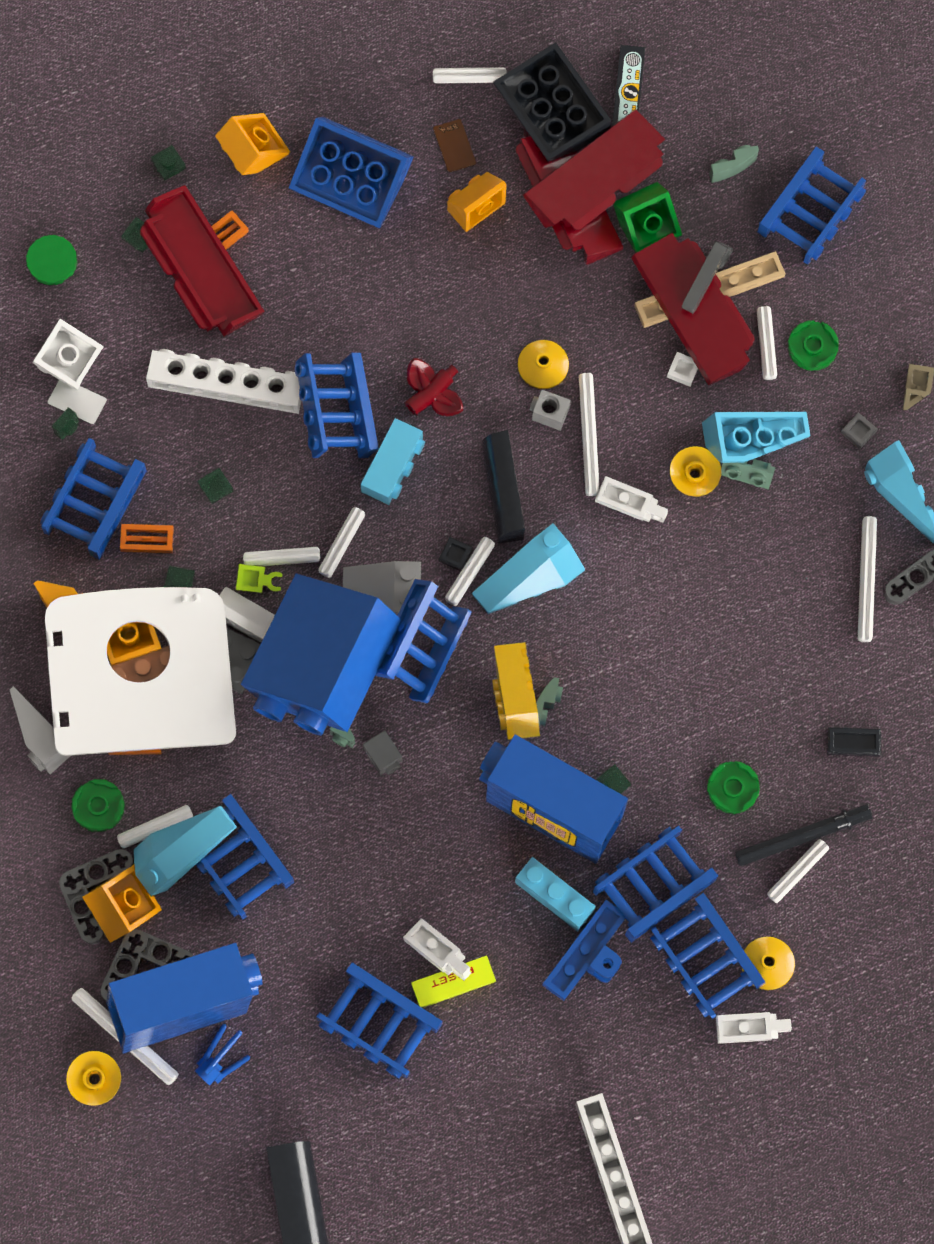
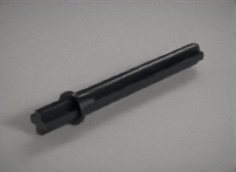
M868 804L848 811L843 809L840 814L738 850L735 852L736 860L740 866H744L847 828L850 830L852 829L851 826L872 819V812Z

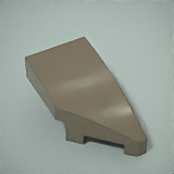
M908 365L902 410H908L931 393L934 376L933 367Z

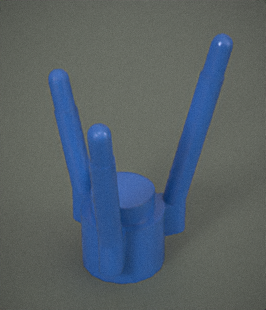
M223 1024L204 1056L197 1062L199 1066L195 1072L208 1085H211L214 1081L219 1084L225 1076L250 1060V1056L247 1055L222 1072H219L223 1067L218 1062L242 1035V1031H237L213 1059L210 1055L227 1028Z

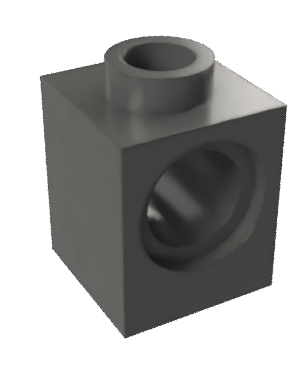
M386 731L381 732L363 744L364 752L380 776L384 773L390 775L401 767L400 763L403 762L402 755Z

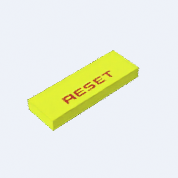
M484 956L465 963L470 967L471 974L464 981L453 972L450 975H447L445 972H439L411 982L419 1006L424 1008L496 982L488 957Z

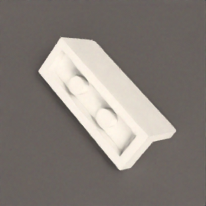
M225 587L220 597L225 607L226 623L261 643L275 615Z

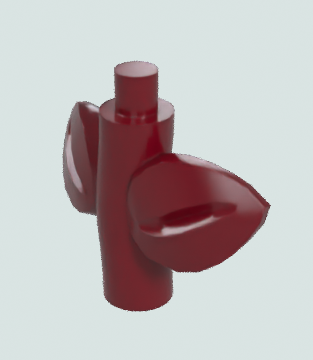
M413 358L407 368V381L418 392L404 402L405 406L415 416L430 405L437 414L442 416H454L461 413L464 409L459 395L455 391L447 389L454 382L452 378L458 373V370L451 365L446 370L441 369L435 374L433 368L427 362Z

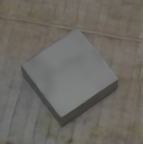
M858 412L842 429L841 434L861 449L877 432L878 428Z

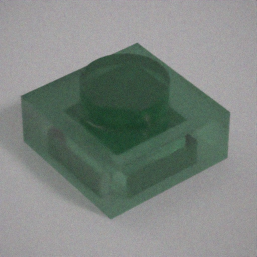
M173 145L151 157L152 163L164 181L186 169L185 163Z
M135 217L121 237L123 241L143 253L148 247L140 234L144 221Z
M68 407L52 425L54 434L63 440L67 435H72L77 429L79 420L76 412Z
M220 468L198 480L200 488L211 504L234 491Z
M169 566L164 587L192 588L195 571Z
M615 764L596 779L620 794L624 793L632 785Z

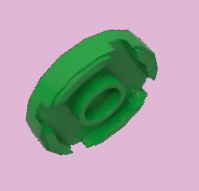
M57 235L43 236L35 240L29 247L26 255L27 267L31 275L38 282L46 285H59L75 273L77 254L72 244L64 237Z
M808 320L798 324L792 330L788 340V353L791 360L799 367L809 371H818L828 367L834 361L838 352L839 340L835 331L828 324Z
M742 762L721 763L712 771L708 779L707 793L709 799L717 809L724 813L738 814L745 812L754 805L759 796L760 785L758 776L750 766Z
M94 779L88 781L83 786L81 785L76 790L72 798L71 809L75 820L82 828L91 832H105L120 822L125 810V801L121 791L115 784L107 780Z

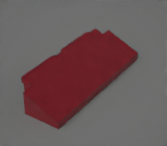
M635 109L525 192L523 197L545 228L553 226L562 220L566 227L571 226L574 230H579L615 203L616 196L614 192L619 190L623 194L628 193L662 166L661 156L664 154L657 146L666 139Z
M525 129V138H522L521 144L516 146V154L532 187L577 153V151H574L548 162ZM606 210L579 230H574L571 226L566 227L562 220L552 226L563 249H571L574 252L583 248L586 265L623 250V245Z
M186 185L153 198L145 209L150 219L144 222L140 229V234L163 271L167 275L174 277V288L198 327L206 329L207 332L218 327L225 337L261 316L265 312Z
M671 233L635 253L631 259L708 386L740 372L750 361L745 351L749 350L753 345L755 338L731 298L723 295L721 292V282L715 274L693 314L682 308L683 302L706 260L698 244L690 241L689 238L678 243L674 234Z

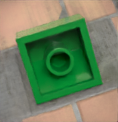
M658 182L627 195L613 204L619 224L635 253L671 233L674 234L675 238L682 235L669 191Z

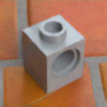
M541 390L539 397L534 396L529 409L533 412L532 421L561 431L570 409L571 400ZM550 405L555 408V411L553 413H546L542 408Z

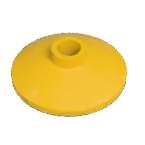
M534 341L521 351L518 358L520 376L528 385L537 389H550L557 386L564 380L568 372L569 361L567 354L562 347L552 341ZM541 358H546L548 360V363L546 365H542L539 363V360Z
M698 446L688 447L678 452L673 458L670 465V477L672 483L680 492L694 497L703 496L713 491L718 485L721 478V465L708 449ZM697 471L700 476L693 478L690 472Z
M761 937L752 941L745 948L744 952L766 982L759 989H778L790 980L794 972L795 961L791 949L783 941L774 937ZM767 957L772 958L774 961L773 966H766L764 959Z
M89 1051L79 1055L71 1063L67 1072V1086L71 1095L85 1105L97 1106L108 1102L115 1096L121 1084V1072L118 1064L111 1056L100 1051ZM92 1075H99L100 1081L97 1084H91L90 1078Z

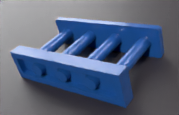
M815 147L762 219L757 232L766 238L770 231L773 233L777 231L807 251L804 263L807 265L812 258L814 260L819 258L824 250L823 243L826 239L832 240L838 231L836 226L839 221L845 222L852 212L850 206L854 201L858 203L866 192V189H864L866 180L864 178H861L855 186L824 166L822 161L824 151L818 147ZM819 174L847 192L849 195L843 204H839L810 185L809 178L811 175ZM798 193L807 194L833 211L835 215L829 223L826 224L797 205L794 199ZM784 212H791L820 231L821 234L814 243L810 242L783 224L780 218Z
M305 353L295 364V375L299 381V398L303 403V420L308 430V447L312 452V457L319 458L328 450V447H355L359 458L371 456L379 447L361 353H351L341 364H312L310 353ZM315 375H342L346 388H317ZM319 399H346L349 403L350 412H321ZM323 423H351L354 436L326 437Z
M89 438L86 444L82 443L76 455L78 459L75 465H71L68 468L64 477L66 481L62 489L58 488L52 500L54 504L50 511H45L40 524H42L41 528L44 534L50 535L52 529L56 528L86 542L87 546H89L90 556L100 560L147 470L145 463L137 459L134 460L132 466H125L95 452L96 444L93 439ZM89 460L122 475L124 481L121 487H110L83 474ZM77 483L110 497L112 503L109 509L102 511L72 497L71 494ZM65 505L99 520L100 526L97 532L89 533L60 519L59 516Z
M415 579L397 615L402 621L378 668L376 676L394 679L395 676L413 688L409 695L411 700L428 703L468 623L471 611L467 608L455 606L451 609L434 597L438 588L436 584L432 581ZM428 607L446 618L440 632L423 621ZM417 630L435 641L429 655L412 644ZM406 653L424 665L418 678L400 667Z
M230 794L222 800L225 806L223 809L231 820H235L240 826V829L237 830L238 834L202 858L196 866L203 875L205 873L210 875L213 881L209 884L218 896L222 893L229 901L225 905L233 917L239 915L243 920L247 917L242 909L275 884L278 886L282 883L285 889L294 883V879ZM251 841L256 848L253 851L254 854L222 878H219L211 866L243 842L247 844ZM266 862L271 868L269 876L235 900L227 886L259 863L264 864Z
M680 826L673 830L671 827H668L658 835L660 840L653 845L650 842L646 843L637 850L638 856L632 860L627 857L616 866L618 869L611 875L605 873L595 881L596 886L593 890L595 896L605 891L629 922L627 924L629 929L626 931L625 936L631 943L714 883L718 877L713 868L706 872L703 869L700 870L677 841L676 837L682 831ZM665 845L669 846L692 876L690 878L692 882L685 888L682 884L679 885L655 854ZM645 860L648 861L671 891L669 893L671 898L664 903L662 900L658 901L634 869ZM624 875H626L650 907L648 909L650 913L644 918L635 914L613 885Z
M702 893L695 898L698 905L694 907L695 910L661 934L656 927H653L651 931L654 935L650 939L659 951L664 948L669 956L665 961L675 973L679 970L684 977L681 984L689 995L695 993L700 1001L696 1006L704 1017L710 1015L713 1020L716 1018V1014L712 1010L747 985L749 987L754 985L758 989L766 984V982L706 895ZM708 918L713 925L709 929L710 932L675 956L666 942L698 920ZM723 940L728 947V950L725 951L726 954L690 978L682 964L715 941L719 943ZM738 962L744 970L740 973L741 977L705 1000L697 987L731 963L734 965Z
M351 963L346 970L347 976L350 977L348 979L350 983L327 1017L320 1012L316 1016L317 1020L320 1021L318 1026L329 1034L335 1031L341 1035V1041L350 1048L354 1049L358 1046L364 1050L363 1056L373 1063L377 1064L378 1061H381L387 1065L386 1071L399 1079L402 1075L407 1078L410 1071L404 1068L405 1064L424 1035L431 1030L437 1033L442 1026V1021L356 964ZM364 986L372 991L370 995L372 998L349 1032L336 1022L357 990L362 989ZM387 1001L395 1006L393 1009L394 1014L373 1046H370L358 1037L380 1004H384ZM409 1015L417 1021L415 1024L417 1028L396 1060L393 1061L381 1052L403 1018L406 1019Z

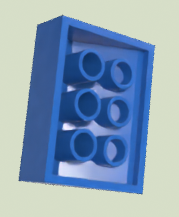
M319 117L315 119L289 189L377 228H381L405 180L414 156L325 117Z

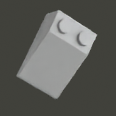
M393 561L343 567L344 588L378 597L396 615H398L414 580H421V562Z
M13 686L10 689L25 745L30 752L27 756L40 772L45 769L51 775L70 756L61 755L56 751L53 727Z

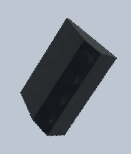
M556 42L493 81L494 86L548 162L586 147L611 127V119Z

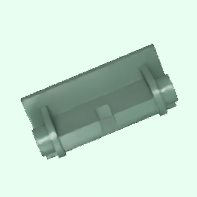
M756 459L753 460L752 465L747 464V462L723 463L721 467L722 476L768 490L775 471V467L771 466V463Z

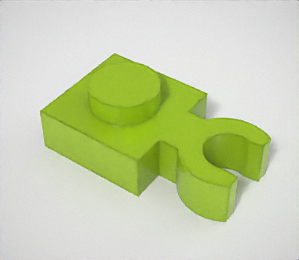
M238 564L235 590L262 593L263 586H267L271 591H280L281 587L273 586L271 580L273 577H282V573L271 572L268 575H264L265 567Z

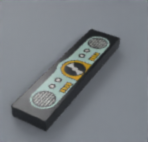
M620 46L612 126L631 111L636 109L639 112L645 47Z

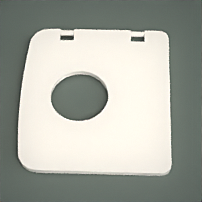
M187 587L132 588L64 596L55 599L49 604L45 613V631L54 744L59 754L71 756L226 745L234 740L236 726L225 607L223 600L216 592L207 588ZM131 622H144L156 627L165 636L169 645L170 657L167 667L158 677L147 682H131L123 679L112 669L107 658V644L111 635L119 627ZM53 632H62L63 646H54ZM68 712L69 727H60L59 713Z

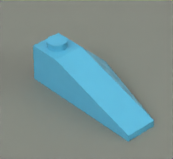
M715 412L702 422L705 446L720 463H744L810 437L807 412Z
M898 440L868 461L865 467L866 471H864L866 480L870 485H874L876 490L934 544V512L929 505L925 506L924 489L922 485L914 482L912 472L915 469Z
M552 523L480 585L472 595L484 610L490 614L517 604L519 601L527 598L536 597L549 590L564 587L585 571V568L570 542Z
M219 806L151 833L134 849L135 875L150 896L165 892L237 826L223 807Z

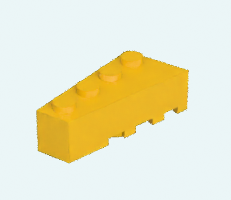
M526 643L494 646L497 679L492 680L501 730H506L508 740L512 739L515 734L521 738L540 736L538 710L529 670Z

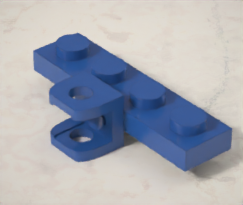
M608 900L604 901L542 986L565 1001L586 971L604 983H608L620 968L622 960L606 944L626 919L616 906ZM603 964H608L610 969L605 968Z

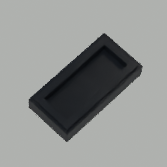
M828 727L827 755L880 757L881 729Z

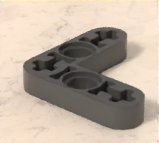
M722 242L714 244L683 302V309L692 314L696 311L718 268L723 269L733 252L732 247Z
M934 550L927 553L886 585L884 590L886 601L893 605H899L934 580V566L931 565ZM912 571H919L922 573L924 580L921 583H913L910 580L909 574ZM905 582L907 587L901 591V597L898 595L892 596V587L898 589Z
M119 849L66 871L60 877L59 885L78 932L87 944L94 945L101 942L104 938V932L96 919H90L94 928L99 927V930L96 932L97 937L85 936V933L88 932V927L85 921L81 925L79 921L87 920L93 914L90 909L83 915L77 914L74 909L77 902L84 900L82 897L89 893L88 890L98 887L134 864L132 856L126 850ZM118 856H122L123 859L128 858V861L125 862V868L121 869L119 865L111 868L114 873L109 875V870L104 863L105 861L109 860V864L112 865L117 862ZM94 866H101L104 869V875L98 880H93L89 876V871ZM84 871L85 878L89 884L85 885L82 880L75 884L76 889L74 890L70 887L65 888L69 877L78 880L82 878L79 873Z
M137 929L132 930L125 935L101 986V995L107 1002L108 991L106 990L109 983L116 981L115 978H111L112 975L115 974L120 979L135 975L142 959L161 967L171 961L173 951L178 952L175 957L180 960L194 955ZM138 935L141 936L140 941L143 945L135 947L133 954L138 955L135 960L132 956L123 954L125 949L130 952L132 944L129 940L131 938L136 939ZM157 946H164L168 949V955L165 959L156 960L153 957V950ZM124 959L132 963V970L127 974H121L117 970L118 963Z

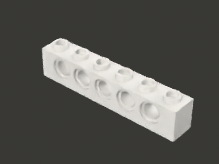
M167 349L152 350L146 377L148 387L299 414L301 405L299 398L300 386L295 372L286 371L284 374L275 372L274 369L269 367L256 369L250 368L248 364L236 362L233 365L225 363L218 358L205 360L190 353L183 356ZM174 367L182 368L181 373L177 375L171 374L170 370ZM200 371L207 373V376L203 379L195 378L196 373ZM224 376H230L233 378L232 381L227 384L220 382V379ZM250 380L258 382L254 388H248L245 384ZM273 385H281L283 387L277 393L270 390Z
M603 1094L577 1101L575 1106L620 1243L652 1244Z

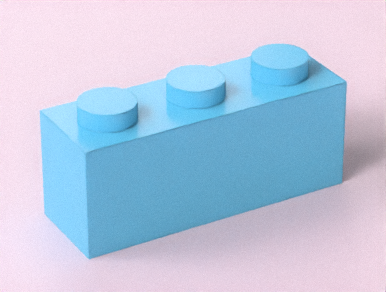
M395 418L361 483V492L388 505L392 498L397 499L402 489L400 483L403 477H408L414 466V463L411 462L414 455H420L425 445L423 431Z
M533 857L516 876L515 883L577 932L595 910L596 906Z

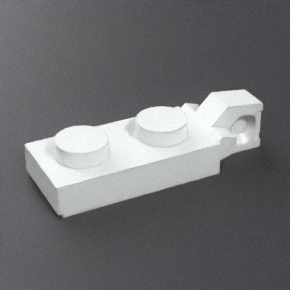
M605 476L595 498V502L641 521L649 522L650 519H654L664 523L668 514V509L657 505L658 500L653 498V495Z
M420 919L403 937L407 944L447 975L453 972L464 981L471 974L470 967L463 962L465 956L461 953V950L423 919Z
M770 1012L716 1016L718 1044L769 1041L778 1039V1033L791 1032L792 1030L791 1019L777 1020L776 1014H770Z

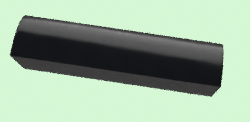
M508 430L493 433L482 440V450L498 544L524 540L525 533Z
M310 1141L266 1147L283 1244H328Z

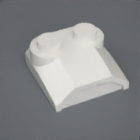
M60 319L32 363L40 371L51 374L77 390L104 346Z

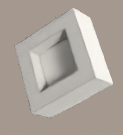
M677 352L667 378L691 387L698 368L691 357Z

